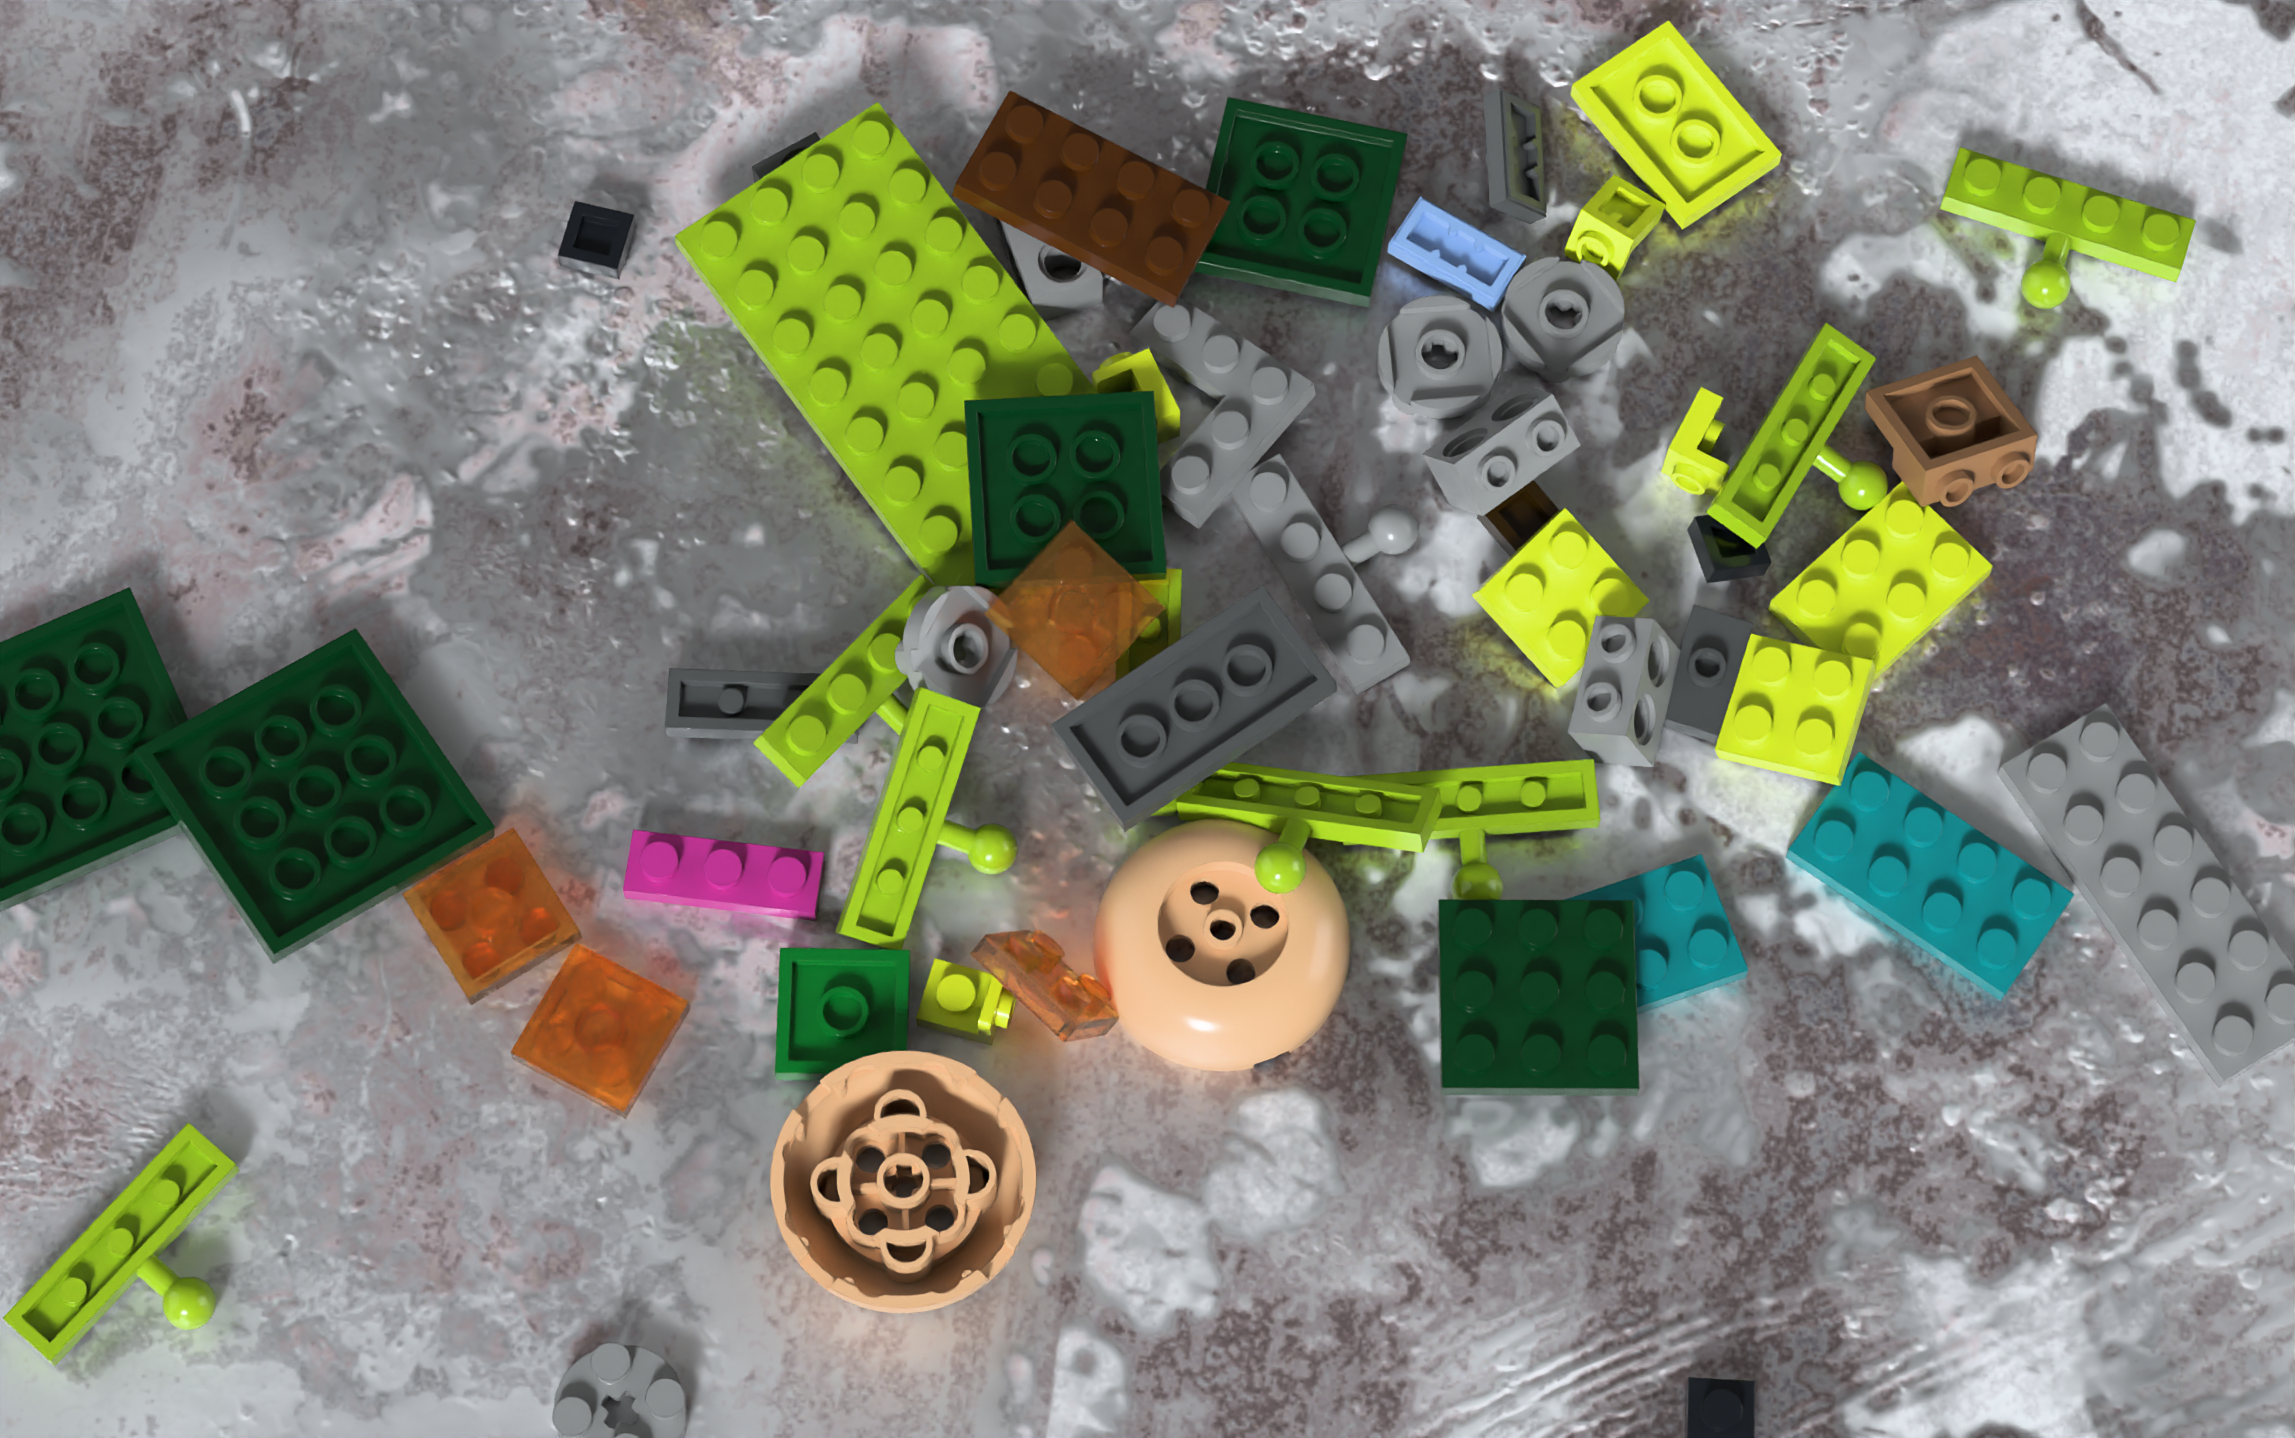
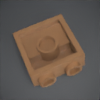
M1978 356L1866 391L1864 409L1894 448L1892 467L1921 507L1938 501L1943 506L1954 507L1967 500L1975 489L1996 483L2003 489L2012 488L2021 483L2030 471H2033L2038 434Z

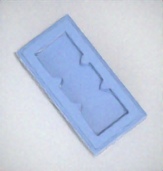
M1421 196L1388 244L1389 254L1491 312L1495 311L1505 296L1509 283L1523 269L1526 261V255Z

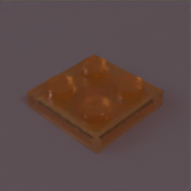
M1070 519L984 611V615L1079 701L1165 609V606L1079 525Z
M514 827L402 893L409 909L470 1005H473L582 939L578 926Z
M1030 930L986 934L970 953L973 958L1063 1042L1105 1036L1119 1020V1015L1108 1004L1112 999L1108 990L1088 974L1082 973L1078 976L1061 960L1065 956L1061 946L1040 930H1035L1033 933Z
M576 943L510 1053L513 1060L626 1119L691 1009L689 1001Z

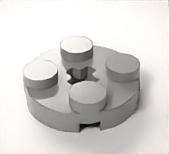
M1561 256L1545 257L1528 264L1509 283L1501 308L1500 327L1507 348L1522 365L1531 371L1539 373L1544 380L1551 383H1562L1570 377H1581L1602 367L1616 352L1623 334L1625 308L1621 290L1605 270L1595 263L1581 259L1580 264L1571 261L1560 262ZM1556 306L1562 312L1568 311L1571 308L1575 310L1577 315L1573 319L1574 327L1564 329L1563 327L1557 328L1550 323L1552 314L1549 309Z
M1445 295L1418 298L1400 309L1399 315L1391 320L1388 327L1386 325L1382 331L1377 353V369L1384 389L1392 396L1393 404L1399 411L1408 415L1417 414L1431 419H1449L1465 415L1487 404L1491 392L1499 379L1503 356L1499 333L1487 316L1484 320L1478 313L1469 309V303L1457 297ZM1441 345L1444 348L1445 354L1456 355L1457 361L1448 363L1446 369H1436L1432 364H1427L1423 358L1431 355L1432 346Z
M936 585L930 588L926 595L915 605L907 620L903 640L898 643L895 650L897 668L902 674L908 676L914 691L916 688L922 687L959 701L985 708L995 703L1003 695L1016 669L1017 648L1010 647V636L1007 627H1015L1012 616L1003 601L986 588L980 586ZM963 634L965 638L962 642V648L967 655L965 660H957L954 657L953 646L956 637H960Z
M607 1342L598 1346L594 1352L581 1357L565 1373L555 1394L552 1420L559 1438H684L687 1430V1399L677 1373L662 1357L643 1347ZM624 1396L634 1399L631 1408L638 1418L632 1425L621 1421L614 1429L605 1424L609 1413L604 1407L611 1399L620 1401Z

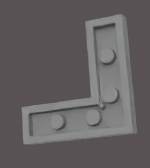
M1180 297L1174 308L1157 301L1132 329L1130 337L1134 347L1140 351L1149 348L1157 362L1220 402L1159 471L1162 505L1199 529L1315 397L1316 393L1314 382Z

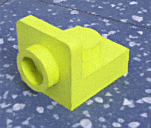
M1614 174L1580 210L1565 246L1564 253L1579 264L1581 259L1595 263L1605 270L1616 282L1622 275L1631 252L1659 223L1666 205Z
M1149 348L1133 355L1130 352L1113 355L1102 362L1098 370L1092 373V385L1098 393L1154 391L1157 444L1159 445L1180 436V409Z
M1703 387L1698 391L1668 448L1661 472L1670 476L1672 482L1677 487L1695 495L1706 493L1715 497L1726 480L1730 469L1728 464L1711 456L1726 424L1717 420L1723 397Z
M934 958L916 1016L917 1026L992 1046L997 1026L1008 1029L1017 1002L1018 991L1009 989V969L996 965L993 974Z

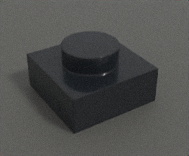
M575 201L558 252L560 266L620 279L636 228L634 214Z
M1710 515L1694 517L1687 529L1707 583L1764 576L1772 563L1764 542L1756 549Z
M1688 1377L1685 1399V1438H1754L1755 1381Z

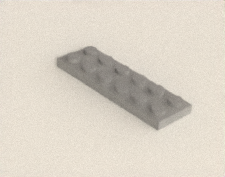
M2106 703L2000 766L1997 773L2218 1088L2295 1042V966Z

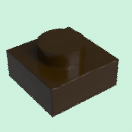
M1532 480L1484 516L1478 515L1477 519L1511 557L1559 509L1538 484Z

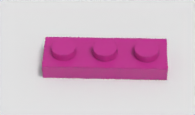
M633 830L623 893L627 899L816 921L825 855L824 852Z

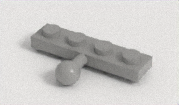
M1280 453L1251 469L1231 491L1229 496L1355 695L1357 696L1410 664V656L1353 567L1379 552L1396 555L1410 549L1418 536V523L1413 513L1401 505L1390 504L1383 506L1372 515L1367 531L1339 546Z

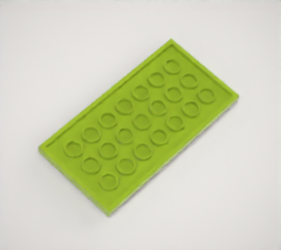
M877 102L676 234L675 245L919 572L935 586H975L964 401L1098 394V392L882 106ZM1038 587L987 590L998 596L1006 607L1009 608Z

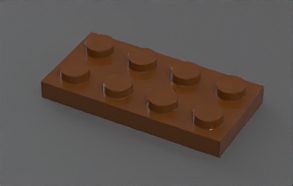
M1011 90L1008 92L956 181L952 194L953 197L1172 308L1175 307L1230 204V201Z

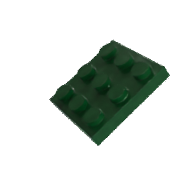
M1228 97L1206 190L1230 201V204L1194 272L1369 308L1408 134Z
M1154 391L964 401L975 586L986 589L1166 580L1167 570Z
M1438 900L1440 1095H1638L1640 1088L1634 900Z

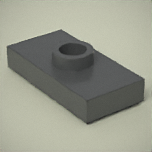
M1499 88L1483 95L1487 150L1485 160L1488 168L1490 207L1528 224H1532L1546 218L1547 213L1540 107Z
M1695 604L1693 605L1679 648L1681 654L1663 727L1709 742H1717L1754 623Z

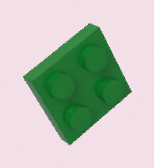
M780 948L775 1056L776 1080L820 1081L835 1069L859 1058L882 1052L908 1051L910 950Z

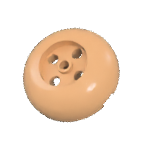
M1201 819L1174 826L1144 842L1120 865L1109 881L1097 910L1093 931V960L1096 977H1098L1102 991L1111 1006L1112 1013L1132 1037L1152 1052L1174 1063L1207 1071H1237L1254 1068V1064L1272 1059L1287 1051L1291 1053L1302 1046L1322 1027L1335 1009L1347 980L1351 955L1350 924L1341 894L1324 866L1305 847L1301 852L1306 862L1304 880L1298 888L1286 894H1274L1265 890L1258 883L1254 873V863L1258 853L1267 845L1278 842L1281 833H1273L1237 821ZM1201 885L1212 886L1219 896L1213 903L1202 905L1193 900L1191 890ZM1253 910L1256 912L1272 910L1279 915V920L1271 928H1259L1252 922L1251 913ZM1221 929H1227L1233 932V936L1227 940H1219L1211 933H1218ZM1175 939H1186L1194 947V954L1191 959L1186 962H1175L1170 959L1166 953V950L1170 948V942ZM1241 963L1251 966L1255 974L1253 980L1239 985H1234L1228 980L1227 971L1237 968Z
M890 1051L865 1056L835 1069L820 1080L821 1084L806 1096L796 1110L793 1109L786 1119L776 1142L770 1172L771 1199L776 1222L787 1247L802 1269L814 1281L837 1297L859 1307L887 1313H918L946 1307L970 1296L989 1283L1006 1266L1021 1244L1031 1220L1036 1196V1165L1031 1140L1024 1122L1007 1097L1004 1098L991 1084L978 1076L976 1070L945 1056L920 1051ZM939 1144L950 1151V1161L943 1168H929L922 1160L923 1152L930 1145ZM868 1148H875L881 1151L885 1157L877 1172H864L856 1164L857 1157ZM901 1183H910L916 1187L912 1189L911 1196L906 1198L897 1197L896 1190L894 1191V1189ZM945 1208L953 1215L954 1223L949 1229L939 1232L925 1224L926 1216L933 1209ZM870 1212H879L888 1221L887 1228L882 1229L875 1235H866L859 1229L861 1218Z

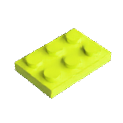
M1669 20L1572 84L1570 96L1657 200L1666 205L1665 209L1682 230L1780 163L1782 153Z
M1902 481L1879 504L1874 506L1770 601L1768 610L1805 646L1873 660L1876 668L1874 682L1990 575L1993 565L1929 505L1921 507Z

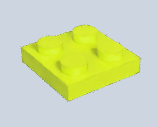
M1566 508L1555 513L1471 594L1555 688L1563 686L1584 666L1596 616L1633 618L1650 601Z
M1751 634L1715 746L1718 758L1841 786L1876 672L1873 660Z

